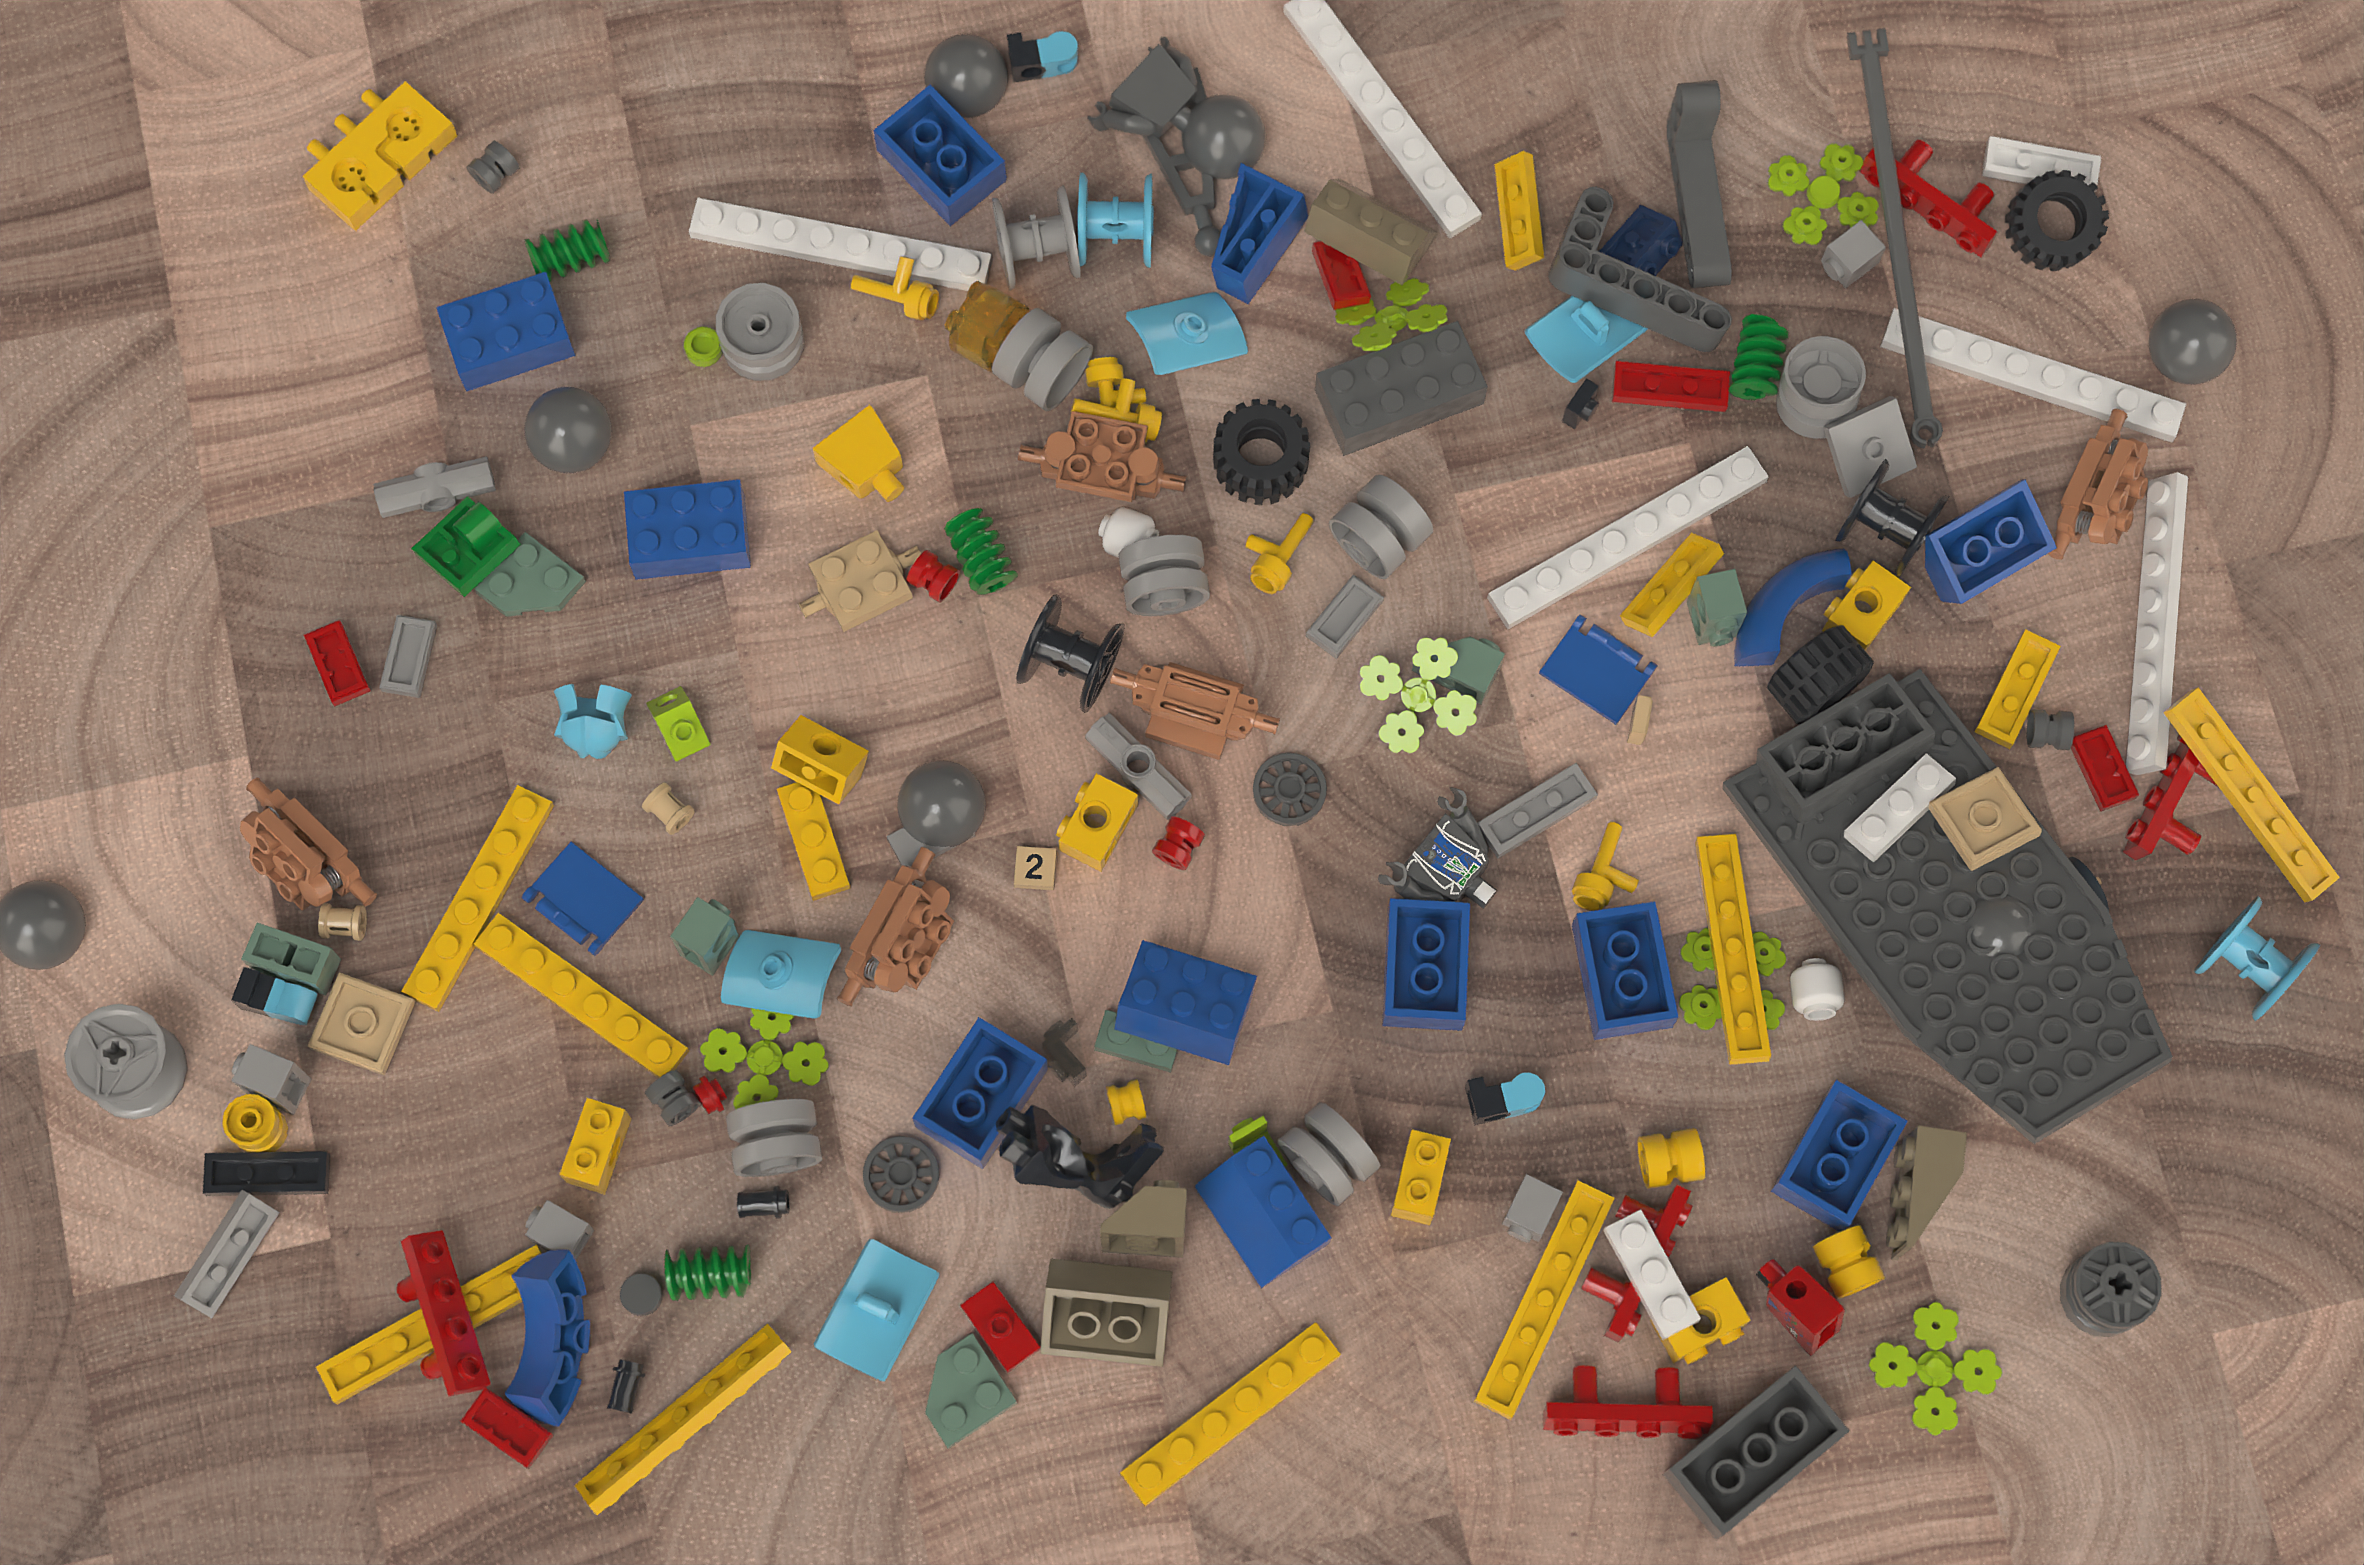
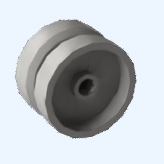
M750 283L733 290L721 302L716 314V333L728 365L740 376L755 381L773 380L787 374L798 363L804 349V335L799 311L793 299L781 288L767 283Z
M1187 535L1150 537L1136 541L1124 547L1118 553L1121 577L1128 581L1123 586L1126 610L1132 614L1141 616L1177 614L1203 605L1210 598L1207 574L1200 570L1205 562L1202 542L1196 537Z
M784 1099L756 1103L734 1110L726 1116L729 1138L741 1143L731 1151L735 1175L762 1177L785 1174L809 1168L823 1160L819 1138L808 1133L817 1125L813 1101L806 1099Z
M1319 1102L1304 1117L1308 1132L1293 1126L1278 1140V1145L1306 1182L1328 1202L1339 1207L1353 1194L1354 1188L1350 1177L1365 1182L1380 1168V1163L1367 1143L1352 1126L1331 1107Z

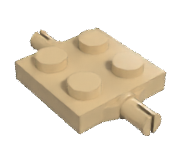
M878 530L809 563L810 571L817 582L819 594L801 603L799 602L798 605L805 618L826 608L827 611L836 617L840 627L845 632L913 598L912 592L904 579L903 570L912 566L921 553L918 547L914 546L896 556L886 547Z

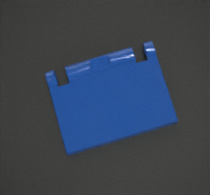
M1580 614L1541 668L1539 674L1617 725L1658 665L1651 661L1646 666L1644 672L1641 673L1635 668L1643 655L1596 624L1591 627L1585 636L1579 630L1587 618Z
M572 842L565 847L522 895V899L529 904L539 892L545 897L537 903L535 909L580 945H583L591 934L595 935L597 939L588 948V951L594 956L603 949L609 939L644 901L639 894Z

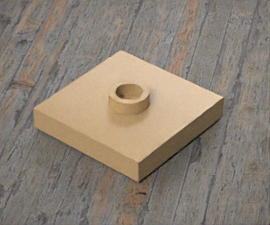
M1999 767L1930 801L1928 806L1970 871L2039 837L2042 831Z
M339 973L308 1047L311 1050L385 1076L415 1005V1000Z

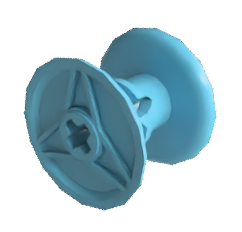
M1080 172L1077 206L1080 267L1085 265L1087 260L1088 239H1112V244H1118V239L1143 240V261L1145 266L1151 268L1154 225L1152 173L1145 177L1144 202L1119 201V197H1113V201H1088V179L1084 173Z
M2259 896L2224 931L2194 970L2195 973L2202 974L2222 956L2240 970L2239 977L2242 979L2249 977L2266 992L2252 1010V1017L2255 1021L2281 997L2320 948V944L2311 943L2293 960H2290L2273 946L2275 941L2271 937L2266 941L2251 929L2248 924L2262 905Z

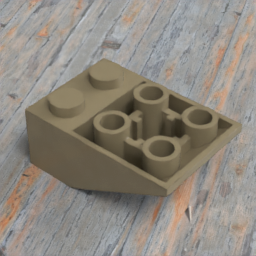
M1918 1125L1908 1136L1904 1137L1902 1144L1896 1145L1894 1168H1900L1898 1184L1893 1183L1890 1194V1207L1896 1208L1895 1222L1889 1223L1886 1235V1247L1892 1248L1891 1260H1898L1913 1248L1963 1174L1967 1132Z

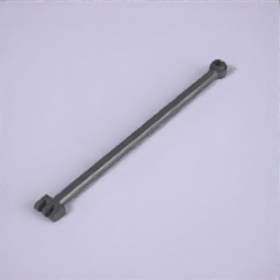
M1885 28L1877 29L1876 38L1878 43L1873 44L1871 31H1862L1863 45L1858 46L1856 33L1849 32L1847 33V45L1850 61L1861 60L1915 418V422L1911 427L1910 437L1916 446L1925 449L1927 444L1931 448L1939 442L1943 429L1940 421L1933 415L1879 57L1887 56L1889 52L1887 33ZM1919 430H1929L1932 438L1928 442L1919 436Z

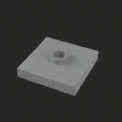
M1889 396L1823 426L1844 495L1849 498L1862 493L1885 459L1889 462V469L1881 484L1917 468L1900 408L1895 397Z

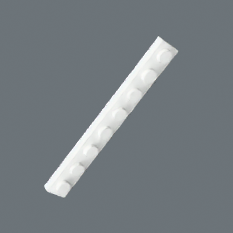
M1291 0L1284 4L1283 12L1447 236L1452 238L1480 221L1482 215L1480 210L1325 0Z
M697 198L689 228L690 238L892 277H895L899 257L905 256L915 259L910 280H918L929 284L984 294L992 262L990 253Z
M1894 308L1881 347L1905 355L1898 309ZM1919 316L1925 362L2107 422L2112 413L2111 411L2113 409H2120L2125 411L2128 416L2123 427L2171 443L2177 436L2186 403Z
M1747 446L1488 593L1487 599L1508 630L1767 482L1769 476Z
M2179 472L2148 481L2126 767L2129 773L2134 775L2164 770L2167 765L2170 721L2163 712L2171 707L2188 486V476Z

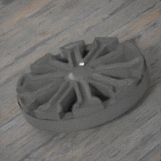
M1283 753L1268 759L1258 769L1253 782V797L1260 813L1268 820L1282 826H1299L1310 821L1322 809L1326 798L1327 787L1323 772L1314 761L1296 753ZM1283 762H1290V772H1285L1282 765ZM1302 764L1306 765L1307 770L1301 775L1297 774L1298 767ZM1270 767L1274 768L1278 778L1269 774L1267 770ZM1311 777H1317L1318 779L1317 783L1305 784ZM1264 781L1273 787L1261 788L1259 785L1260 782ZM1317 792L1320 796L1319 799H1314L1305 793ZM1264 797H1274L1268 804H1263L1261 800ZM1300 802L1311 807L1312 810L1308 813L1304 812ZM1283 803L1280 815L1272 813L1276 807ZM1290 805H1292L1297 815L1295 818L1288 817Z
M898 1136L882 1141L869 1153L863 1168V1182L868 1195L878 1206L893 1213L911 1212L923 1207L933 1197L939 1181V1168L934 1154L924 1143L911 1137ZM896 1144H902L903 1146L901 1157H897L894 1147ZM914 1147L920 1149V1153L912 1160H909L911 1149ZM882 1151L887 1152L890 1158L889 1163L879 1158L878 1155ZM924 1160L930 1161L931 1165L929 1168L916 1169ZM877 1166L884 1170V1173L872 1174L870 1168ZM931 1177L932 1181L931 1184L927 1185L917 1178ZM886 1182L879 1190H873V1183ZM912 1186L924 1193L920 1199H916L911 1188ZM894 1189L891 1202L883 1201V1197ZM902 1190H904L909 1201L907 1205L899 1204Z

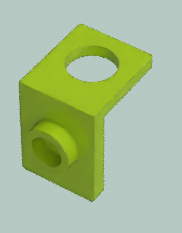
M681 686L646 703L676 762L710 746L709 739ZM676 699V700L673 701L672 703H670V704H668V705H666V706L660 707V706L663 705L664 703H666V702H668V701H670V700Z
M1264 1116L1255 1121L1252 1117L1247 1118L1231 1129L1233 1133L1228 1136V1145L1234 1155L1265 1136L1284 1167L1287 1166L1286 1161L1267 1131L1268 1122Z

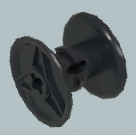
M1885 459L1857 499L1835 541H1844L1857 521L1863 523L1879 533L1878 539L1883 540L1886 537L1906 549L1895 569L1896 577L1900 578L1916 551L1918 552L1924 543L1925 535L1932 530L1934 522L1950 496H1941L1926 517L1906 505V498L1902 497L1898 500L1878 488L1889 469V462Z
M1055 594L1046 603L1031 631L1018 666L1017 684L1028 682L1035 674L1041 662L1059 669L1058 675L1062 677L1070 674L1085 681L1080 697V709L1086 713L1094 705L1111 672L1123 640L1125 624H1115L1109 630L1101 645L1083 638L1084 633L1082 631L1076 630L1075 633H1072L1057 626L1062 610L1061 597Z

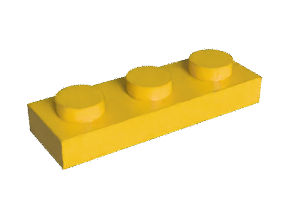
M1525 151L1494 164L1505 266L1514 271L1544 259L1533 155Z
M1690 533L1620 614V618L1625 626L1653 637L1689 596L1696 578L1707 575L1724 555L1721 546L1716 542Z
M2025 629L1974 732L2007 749H2011L2061 646Z
M798 782L777 788L813 901L851 889L820 794Z

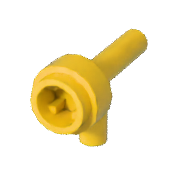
M905 256L899 257L893 285L854 275L851 281L852 290L904 304L905 316L920 321L925 318H932L939 302L938 290L933 289V285L915 280L908 289L915 259Z
M1102 357L1088 361V368L1085 369L1087 386L1099 388L1101 405L1115 408L1118 390H1114L1113 386L1119 385L1121 379L1124 378L1123 367L1118 364V358ZM1134 389L1131 404L1145 403V389Z
M1122 378L1120 381L1115 408L1074 398L1071 406V412L1146 425L1147 435L1145 443L1148 440L1155 441L1162 418L1161 411H1157L1155 406L1144 403L1138 404L1135 413L1130 412L1136 382L1126 378Z
M1306 513L1300 514L1280 546L1253 534L1248 537L1245 547L1261 554L1252 565V574L1250 576L1252 583L1259 590L1268 594H1275L1277 591L1284 589L1292 575L1286 563L1314 523L1310 515Z
M1609 822L1607 824L1591 873H1580L1576 877L1572 888L1573 901L1583 909L1589 911L1602 910L1610 902L1614 891L1613 885L1631 894L1638 885L1639 880L1610 866L1623 829L1618 823Z

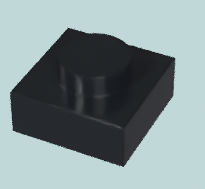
M1586 378L1566 406L1562 419L1563 423L1575 430L1582 419L1587 422L1591 419L1600 404L1596 400L1599 385Z

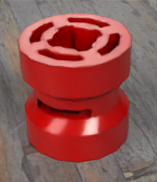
M925 550L912 565L906 580L915 588L927 589L929 597L941 603L956 585L960 576V570L951 564L943 565L939 562L936 554Z
M1172 816L1165 826L1166 834L1164 838L1157 840L1152 853L1164 863L1184 871L1192 860L1191 852L1194 848L1201 845L1205 834L1192 823Z

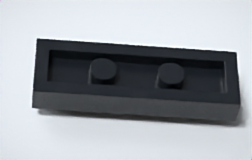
M327 1151L205 1153L203 1194L206 1196H238L241 1190L251 1195L328 1194L330 1153Z

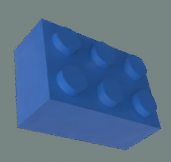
M928 85L873 130L876 150L949 226H952L1007 181L1005 160L931 85Z
M546 272L436 307L457 372L466 392L575 356Z
M740 479L624 491L629 565L635 580L751 568L745 494Z
M1390 898L1387 909L1382 1026L1462 1031L1466 1021L1470 903Z
M1656 902L1577 913L1572 923V930L1593 1039L1598 1040L1673 1028L1679 1017Z
M1142 940L1118 1005L1114 1029L1229 1065L1252 1000L1257 976Z
M978 1017L913 1116L915 1128L983 1170L1005 1137L997 1132V1119L1010 1106L1021 1112L1048 1070L1047 1059Z
M1836 1080L1827 1090L1770 1192L1839 1232L1844 1231L1853 1221L1908 1121Z

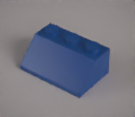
M2021 479L1925 535V569L1940 601L1962 604L2057 548L2026 479Z
M1265 1136L1230 1157L1194 1186L1261 1289L1329 1245L1332 1239Z

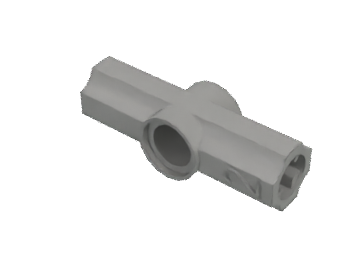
M487 457L449 466L439 462L428 463L416 468L412 475L374 483V494L382 518L418 509L427 512L443 511L454 506L456 500L496 491L493 473Z
M1110 713L1104 717L1102 716L1095 722L1085 735V739L1121 774L1125 784L1135 788L1166 820L1181 811L1191 799V793L1155 759L1153 751L1146 745L1140 744ZM1134 760H1143L1149 767L1142 773H1134L1127 766Z

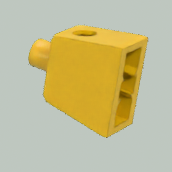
M870 404L813 447L816 463L860 499L865 498L876 489L887 502L896 499L904 490L902 483L895 477V474L903 467L901 455Z

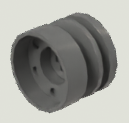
M2107 1242L2092 1248L2086 1254L2077 1258L2066 1269L2060 1283V1302L2067 1318L2078 1329L2098 1337H2113L2144 1322L2156 1310L2162 1295L2161 1276L2155 1262L2142 1249L2126 1242ZM2116 1279V1286L2122 1288V1292L2117 1295L2114 1294L2115 1288L2112 1285H2108V1282Z

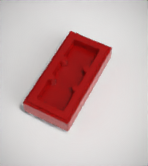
M1322 241L1313 242L1312 253L1333 310L1369 304L1371 294L1359 262Z
M340 620L304 635L334 707L371 691Z
M2107 725L2073 737L2071 750L2100 812L2134 800L2139 796Z
M994 1281L960 1305L1007 1373L1041 1350V1347Z
M488 1388L482 1390L461 1419L463 1424L527 1469H530L553 1436L552 1433Z

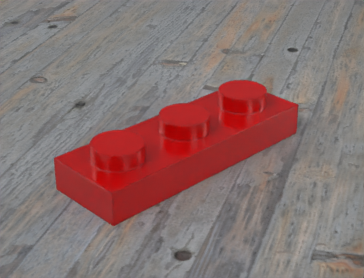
M1616 361L1613 375L1612 402L1726 412L1728 407L1730 371Z

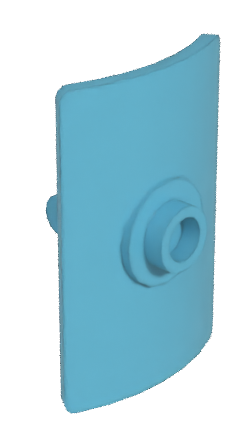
M1217 292L1126 313V319L1138 332L1148 351L1156 375L1172 373L1248 353L1246 340L1235 314Z
M1570 296L1527 327L1525 334L1537 352L1556 372L1568 381L1575 383L1648 329L1601 309L1591 301L1585 302Z
M745 930L737 940L729 957L722 983L721 1002L813 1019L821 1016L827 980L837 957L842 951L841 947L836 943Z
M869 1239L814 1342V1347L877 1380L885 1381L939 1278V1272L904 1256L874 1239Z

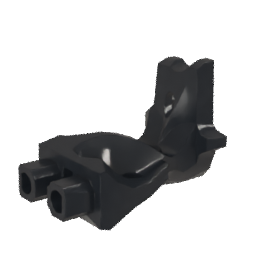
M1031 1105L1024 1114L1010 1106L996 1121L997 1132L1006 1136L999 1146L1000 1157L1013 1163L1014 1178L1019 1184L1074 1189L1105 1209H1112L1123 1201L1127 1202L1132 1198L1133 1189L1137 1182L1164 1152V1147L1155 1143L1157 1136L1156 1128L1146 1124H1140L1120 1144H1113L1102 1153L1090 1154L1081 1150L1080 1145L1082 1143L1080 1138L1069 1132L1047 1110L1035 1105Z

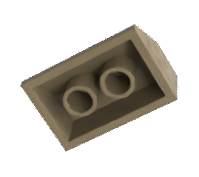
M1330 179L1312 203L1304 231L1401 285L1407 280L1438 234V231L1342 179Z
M1170 1180L1154 1181V1186H1144L1101 1224L1102 1253L1183 1258L1187 1188H1179L1178 1182Z
M1050 1258L1045 1287L1041 1354L1163 1367L1172 1271Z

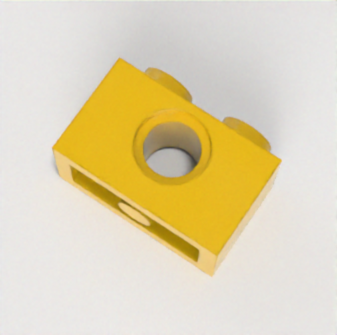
M1872 561L1865 571L1859 567L1845 585L1850 589L1843 600L1836 596L1823 614L1828 618L1822 630L1823 632L1829 628L1842 625L1865 651L1904 601L1911 589L1908 584L1875 561ZM1864 601L1868 603L1872 612L1864 613L1859 611L1855 606V602Z
M800 715L779 739L771 769L840 804L861 779L869 751Z
M1096 773L1091 783L1085 781L1075 798V803L1079 805L1072 817L1066 815L1063 818L1056 836L1060 838L1059 850L1102 872L1138 807V794ZM1092 814L1102 815L1106 819L1105 824L1099 828H1091L1084 821Z
M586 1098L559 1174L566 1183L605 1195L632 1119L625 1109Z
M1411 1129L1392 1207V1217L1430 1226L1437 1204L1451 1142L1450 1138Z
M1727 1277L1689 1296L1697 1313L1705 1315L1711 1321V1333L1701 1334L1691 1325L1662 1340L1653 1321L1650 1319L1673 1364L1684 1359L1687 1365L1708 1355L1709 1352L1706 1347L1720 1340L1722 1345L1725 1346L1745 1335L1741 1328L1745 1327L1751 1320Z

